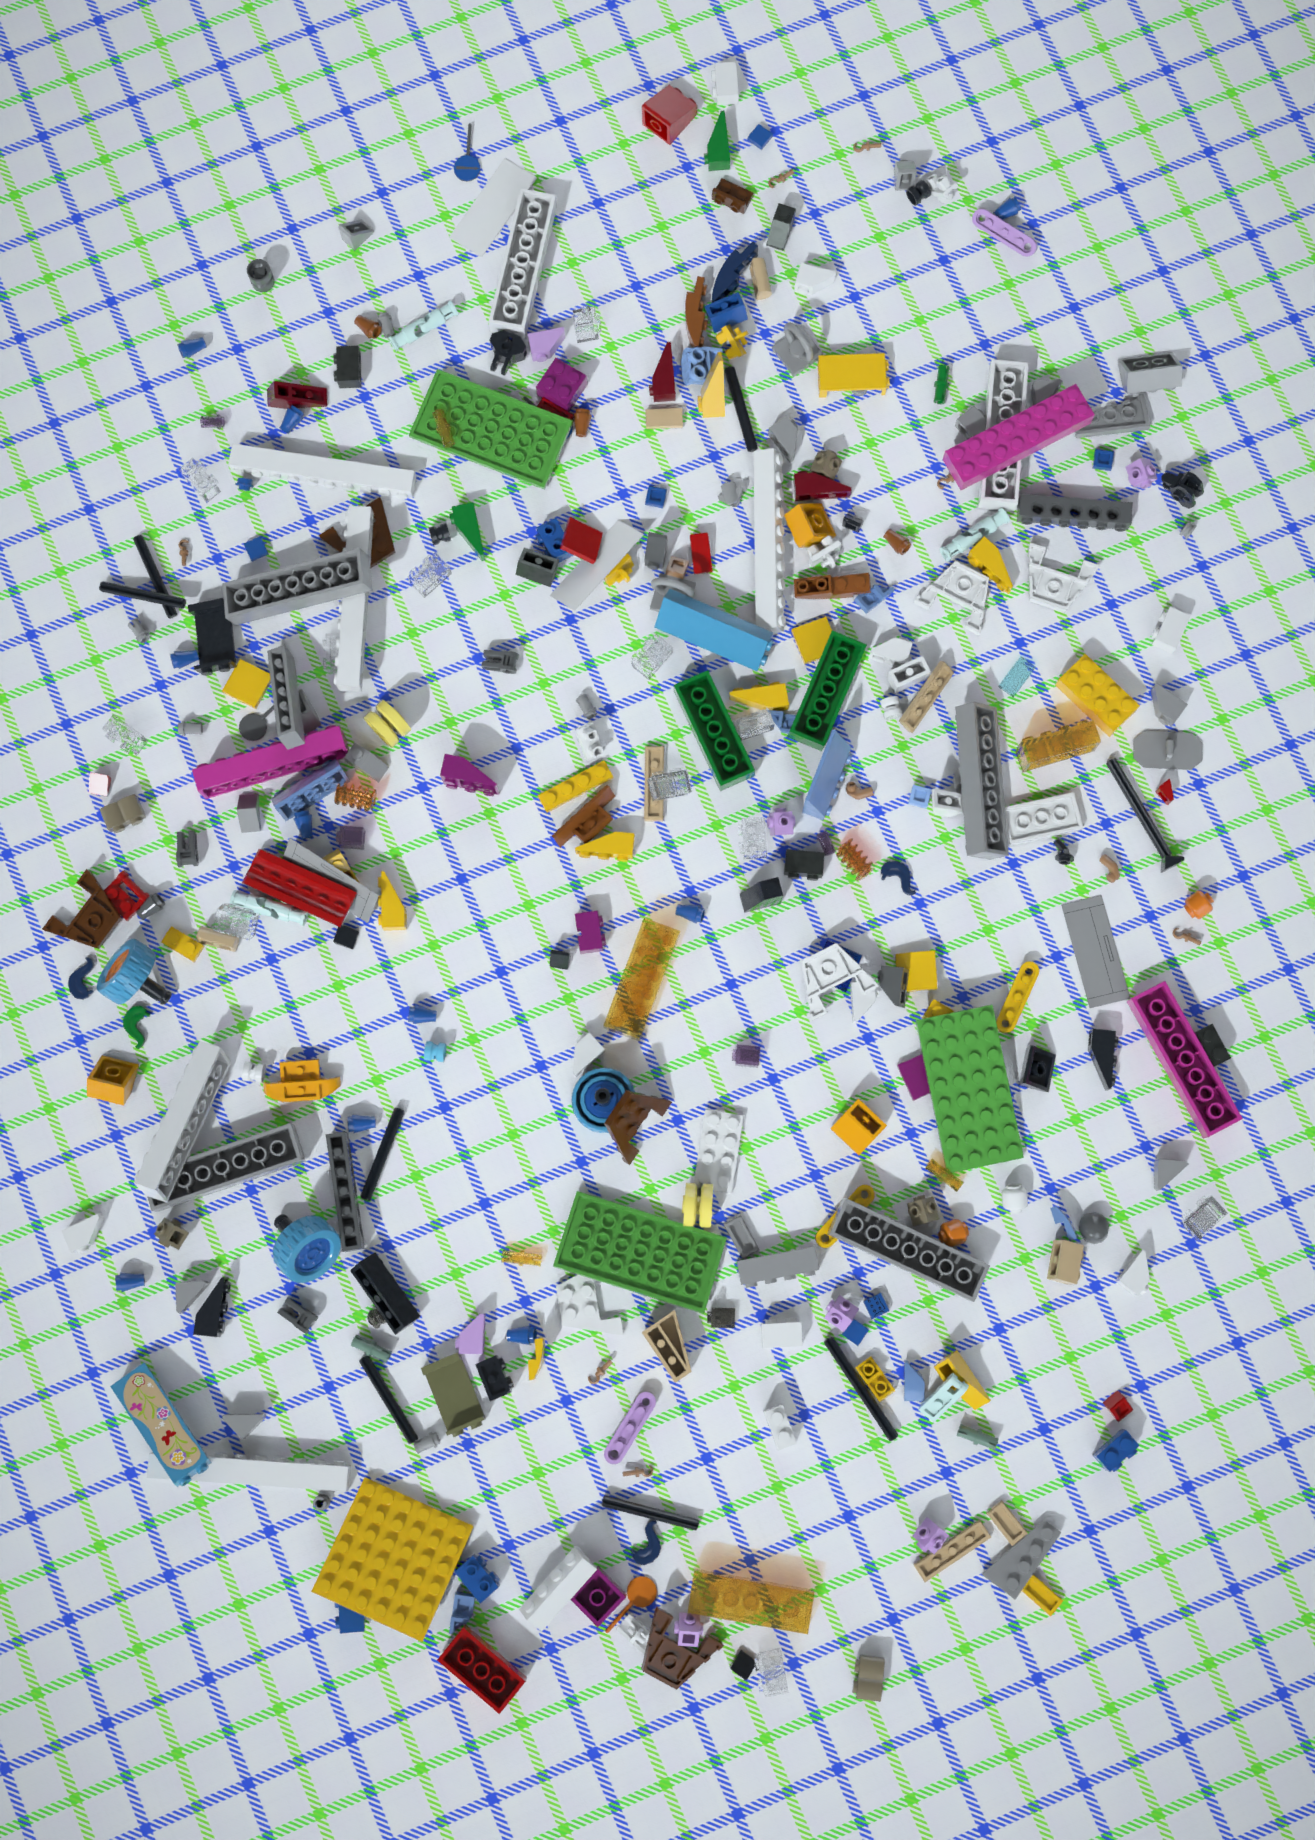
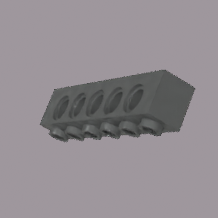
M1020 494L1017 505V522L1025 525L1040 523L1042 526L1053 524L1064 528L1069 526H1077L1080 529L1093 527L1097 530L1115 529V531L1123 532L1128 530L1132 524L1133 502ZM1037 508L1041 511V513L1037 514L1033 511V509ZM1051 510H1057L1060 515H1054ZM1075 511L1078 513V516H1072L1070 512ZM1089 513H1095L1097 518L1090 517ZM1107 514L1114 515L1116 519H1110Z
M346 1131L325 1134L342 1252L365 1249L349 1134Z

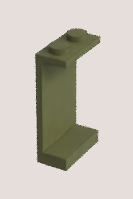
M459 1352L421 1368L423 1376L425 1375L447 1429V1436L452 1434L453 1437L464 1433V1428L471 1426V1429L483 1425L482 1421L486 1418Z

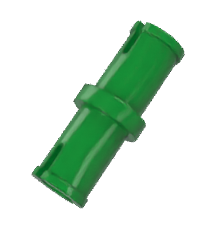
M947 365L938 366L937 381L934 383L936 389L933 402L940 405L945 404L946 389L949 388L948 374L950 367Z

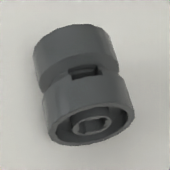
M255 259L248 264L247 275L253 288L258 292L271 290L275 279L269 264L262 259Z

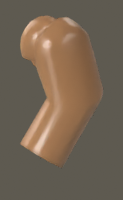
M848 782L846 784L847 794L857 800L874 796L872 787L860 789L855 785V782Z
M1104 854L1099 862L1109 870L1106 879L1114 883L1120 877L1118 865Z

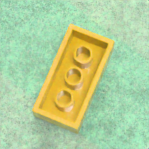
M1086 654L1064 673L1055 685L1109 737L1140 707L1133 698Z

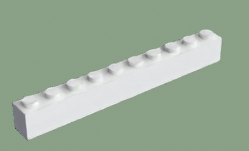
M232 444L228 463L231 471L238 475L247 473L258 478L267 476L273 480L287 479L292 483L300 481L311 486L320 484L327 488L340 487L346 491L360 490V492L365 494L373 492L385 497L393 495L400 499L413 498L416 483V474L413 470Z
M775 448L753 452L756 625L774 634L784 632L786 624L784 616L786 602L783 597V590L785 589L783 553L785 548L782 538L784 535V527L782 525V518L784 517L782 482L784 478L781 472V465L783 464L782 454Z
M349 506L348 513H345L347 530H344L346 548H343V552L360 548L369 555V562L371 564L373 510L371 507ZM369 592L342 598V601L339 602L341 619H338V631H340V637H337L336 640L339 654L335 656V666L338 669L337 673L334 674V685L338 687L339 691L362 692Z
M153 1452L149 1453L147 1478L170 1479ZM215 1453V1456H208L212 1462L208 1465L209 1468L205 1472L197 1473L191 1477V1481L348 1491L351 1465H346V1461H334V1464H326V1460L315 1459L314 1463H309L304 1458H294V1461H286L287 1457H274V1460H266L267 1456L255 1455L254 1459H250L245 1454H235V1457H227V1453Z

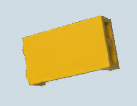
M885 353L818 355L819 398L826 397L827 391L881 390V395H885L886 389H889L890 381L889 377H886V371L889 370V362L885 360Z

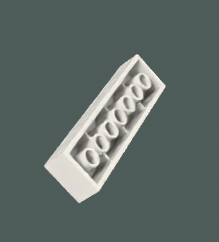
M520 188L488 321L490 332L505 330L526 339L557 209L556 195Z
M991 360L988 371L985 430L1025 410L1029 363ZM1021 460L980 481L978 508L1016 510L1019 498Z
M199 1041L198 1046L193 1049L192 1059L184 1069V1076L176 1086V1093L173 1099L169 1101L166 1115L162 1117L159 1124L160 1128L157 1134L153 1136L151 1147L144 1155L141 1169L137 1171L134 1178V1184L148 1197L168 1202L230 1066L231 1061L221 1047Z

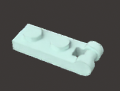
M951 1373L946 1381L920 1405L918 1410L935 1422L967 1391L969 1385L964 1381H959L958 1377ZM952 1385L957 1388L955 1391L950 1388Z

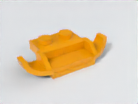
M319 1059L282 1061L279 1063L281 1081L274 1083L263 1082L264 1093L270 1098L281 1102L320 1100L341 1086L340 1076L328 1079L321 1078Z

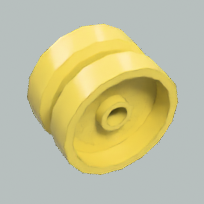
M381 700L376 705V710L381 717L375 712L370 711L363 718L371 729L389 747L393 748L399 742V738L394 731L401 736H405L411 731V728L397 710L385 700Z
M686 1183L682 1204V1213H684L683 1226L693 1227L696 1215H700V1227L711 1228L713 1184H703L701 1186V1196H697L696 1183Z

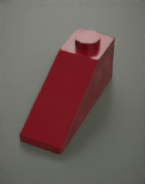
M671 341L666 343L653 374L652 385H649V395L653 396L654 403L676 401Z
M273 381L267 389L268 407L281 409L290 408L291 405L296 408L327 407V388Z
M799 471L794 473L795 501L850 498L852 490L849 486L813 472Z

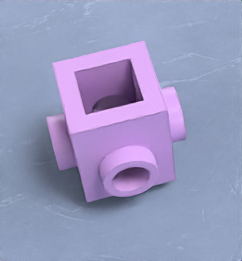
M1139 458L1125 467L1128 473V480L1133 487L1145 489L1158 479L1156 469L1150 459Z
M786 808L774 809L775 812L769 813L767 827L770 828V836L794 834L795 816L792 815V811L786 812Z
M839 1295L835 1301L831 1300L825 1308L828 1312L824 1319L844 1332L853 1321L859 1308Z
M926 1517L912 1537L918 1541L916 1545L925 1553L929 1550L935 1555L949 1535Z
M679 1613L678 1621L674 1622V1634H678V1646L698 1647L699 1636L703 1635V1623L700 1622L699 1614Z

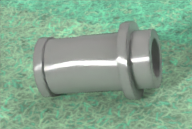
M387 312L378 315V323L381 324L385 338L395 335L391 323L392 317Z
M138 619L131 620L134 625L129 622L128 627L135 634L136 640L141 643L147 642L150 639L149 631L143 628Z
M586 694L577 698L576 702L582 709L584 717L591 719L597 715L596 707L592 706Z
M185 721L178 723V733L182 734V736H185V734L202 735V723H185Z
M430 1432L428 1436L413 1442V1445L419 1454L431 1447L436 1448L440 1444V1439L436 1432Z
M325 1494L318 1495L313 1501V1506H315L316 1510H325L330 1505V1498ZM319 1500H324L323 1506L319 1504Z

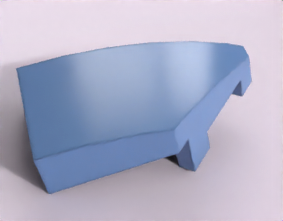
M874 584L871 588V593L859 594L854 601L867 614L891 595L895 589L893 587H889V589L882 588Z
M768 710V715L782 733L788 734L796 715L784 714L783 711Z
M1058 1207L1050 1208L1055 1224L1064 1223L1069 1241L1077 1239L1076 1231L1068 1217Z
M904 1360V1401H924L925 1381L922 1378V1374L916 1371L908 1360Z
M455 1592L449 1634H453L456 1629L469 1622V1619L473 1616L475 1603L473 1594Z

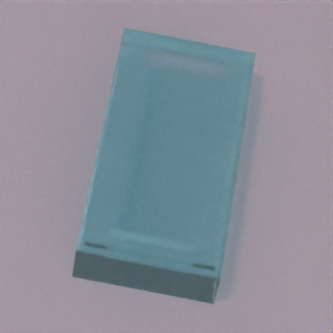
M1021 656L998 687L1014 698L1036 666Z

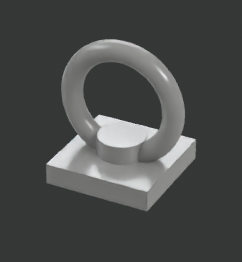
M788 322L784 326L786 337L773 345L772 350L791 375L795 377L818 361V355H823V353L802 326L798 327Z
M660 573L659 578H655L651 582V587L655 591L650 610L660 611L663 598L669 589L693 598L696 582Z

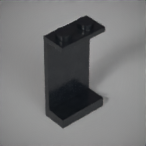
M219 598L188 605V612L195 616L200 664L194 666V670L201 673V675L207 676L212 675L216 671L228 672L231 668H236L232 622L225 618L224 599Z

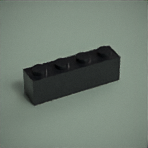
M376 1252L357 1263L350 1270L395 1335L421 1317Z

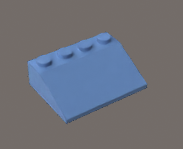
M833 729L806 796L802 813L820 820H824L825 815H830L833 807L830 805L831 799H836L840 789L836 786L838 781H843L846 773L843 770L845 763L849 765L853 755L849 753L851 746Z
M336 759L326 761L320 769L310 771L304 779L296 780L286 790H280L274 794L271 801L285 821L293 818L294 813L304 811L350 782Z

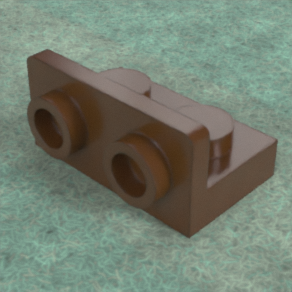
M721 178L717 187L712 190V200L715 203L725 205L736 213L744 214L754 197L753 192Z

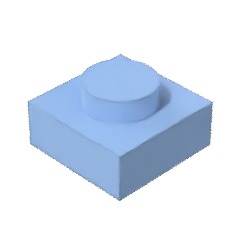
M913 785L908 804L927 809L932 789Z

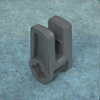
M484 650L483 655L486 659H493V661L501 660V662L483 661L482 669L516 674L517 669L515 666L516 660L519 659L518 653Z
M194 830L189 831V848L187 850L184 833L177 832L176 861L179 868L183 867V865H199L197 834Z
M287 1297L285 1304L297 1311L299 1316L295 1317L292 1315V1312H288L283 1308H280L277 1313L291 1322L297 1329L308 1334V1329L314 1320L317 1321L319 1317Z

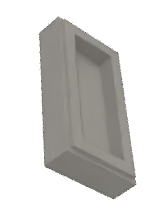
M741 1215L723 1224L742 1259L760 1250Z

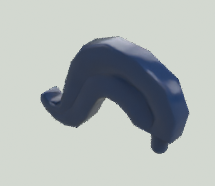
M887 861L881 867L880 874H882L881 879L883 881L886 876H897L900 878L903 893L909 896L916 894L915 890L912 891L910 889V872L904 863Z
M89 957L85 958L87 960L86 965L75 970L69 976V991L76 999L84 1000L89 998V994L94 993L93 990L88 991V988L82 981L94 968V963Z
M656 1520L648 1522L645 1527V1533L649 1542L648 1546L638 1551L633 1548L631 1549V1552L634 1554L633 1559L638 1564L647 1565L659 1556L661 1550L660 1540L653 1529V1525L657 1524Z

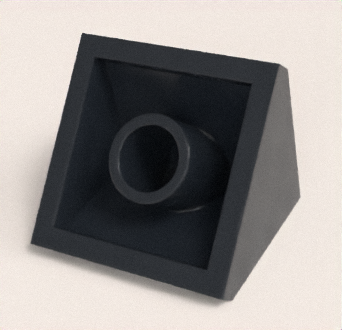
M1034 1045L1028 1046L1025 1051L1019 1086L1049 1092L1056 1054Z

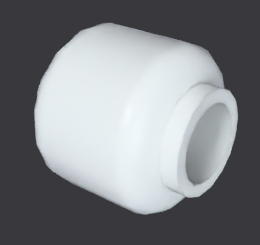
M1022 1184L1006 1185V1188L1002 1190L1003 1208L1010 1210L1012 1214L1021 1213L1022 1209L1028 1206L1027 1189L1022 1187Z

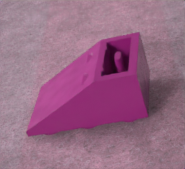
M450 754L444 755L440 777L447 788L457 789V787L465 788L464 790L470 793L480 791L484 795L492 797L494 794H500L497 783L464 757Z

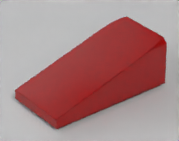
M708 533L691 534L690 546L694 574L713 572Z

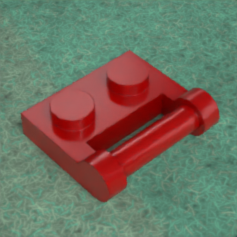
M123 870L104 891L119 914L126 921H129L150 895L140 889L128 877L129 874ZM122 883L139 897L137 902L120 887Z

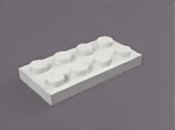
M1074 792L1005 807L1008 846L1083 830Z
M705 1109L694 1178L697 1188H701L703 1184H713L714 1191L732 1193L743 1115Z

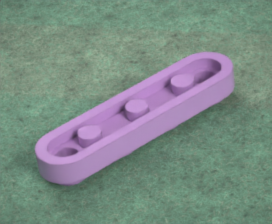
M978 209L974 212L972 216L973 224L1022 256H1032L1036 252L1037 243L1027 234L986 209ZM981 215L985 216L984 222L980 221ZM1027 243L1031 245L1030 250H1026L1025 248Z
M642 1392L636 1398L604 1451V1457L608 1463L618 1464L626 1455L656 1405V1399L652 1393ZM644 1398H648L650 1400V1404L645 1406L643 1405L642 1400ZM616 1450L618 1456L612 1457L610 1452Z

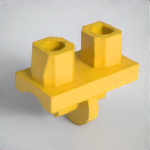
M730 324L721 328L722 331L716 335V339L720 344L729 341L732 347L725 351L728 359L730 360L737 356L741 357L746 354L743 346L748 343L745 339V336L749 334L747 330L742 333L739 327H737L733 331Z
M628 553L604 578L609 587L615 582L620 583L622 580L627 583L631 581L628 575L633 572L631 568L634 566V563Z

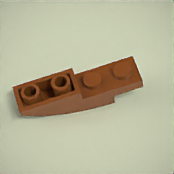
M697 276L694 293L687 292L685 321L687 335L692 348L704 346L705 337L702 336V333L707 330L708 320L705 319V312H703L704 302L701 301L702 296H706L707 285L704 284L705 277Z
M869 573L836 577L824 575L794 579L795 598L839 599L851 598L857 594L871 593Z

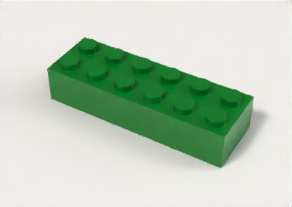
M834 630L831 631L787 735L788 738L822 752L867 644Z
M707 670L675 684L674 693L719 790H725L754 777L755 769L709 671Z

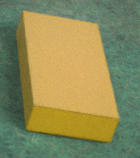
M1034 1574L1022 1590L1050 1617L1063 1602L1059 1596Z

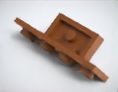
M608 785L601 789L552 835L560 848L574 835L584 844L590 842L613 820L611 815L603 809L616 797Z

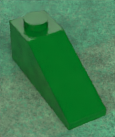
M725 110L720 112L707 144V153H704V164H708V171L730 169Z
M474 503L452 506L453 513L449 514L451 524H455L459 534L480 560L486 561Z

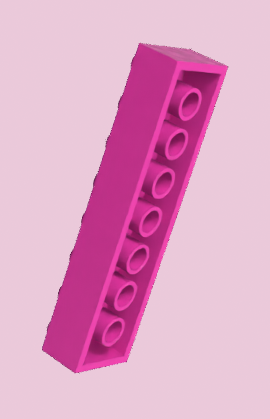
M1074 384L946 450L942 460L959 489L963 490L1091 424L1095 414L1077 384Z
M330 725L323 731L318 732L315 730L308 732L304 736L305 744L287 750L283 743L277 741L271 743L269 747H256L252 749V752L245 754L244 752L236 753L232 758H219L215 760V763L199 764L196 766L197 768L192 769L197 790L205 799H209L320 766L328 760L343 759L349 751L346 737L340 726Z
M1166 981L1129 999L1127 1003L1202 1138L1210 1137L1242 1120V1116Z

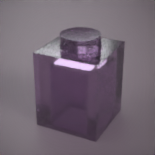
M340 826V831L336 833V842H339L341 848L364 850L366 831L363 827Z
M737 1044V1048L732 1051V1061H735V1066L759 1067L760 1046Z

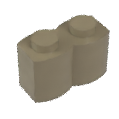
M135 794L99 809L107 829L114 833L124 831L125 827L129 824H132V826L138 825L143 822L142 819L146 818L139 798Z
M860 1655L859 1659H855L854 1672H858L857 1681L853 1680L852 1693H856V1699L881 1702L885 1667L884 1658Z

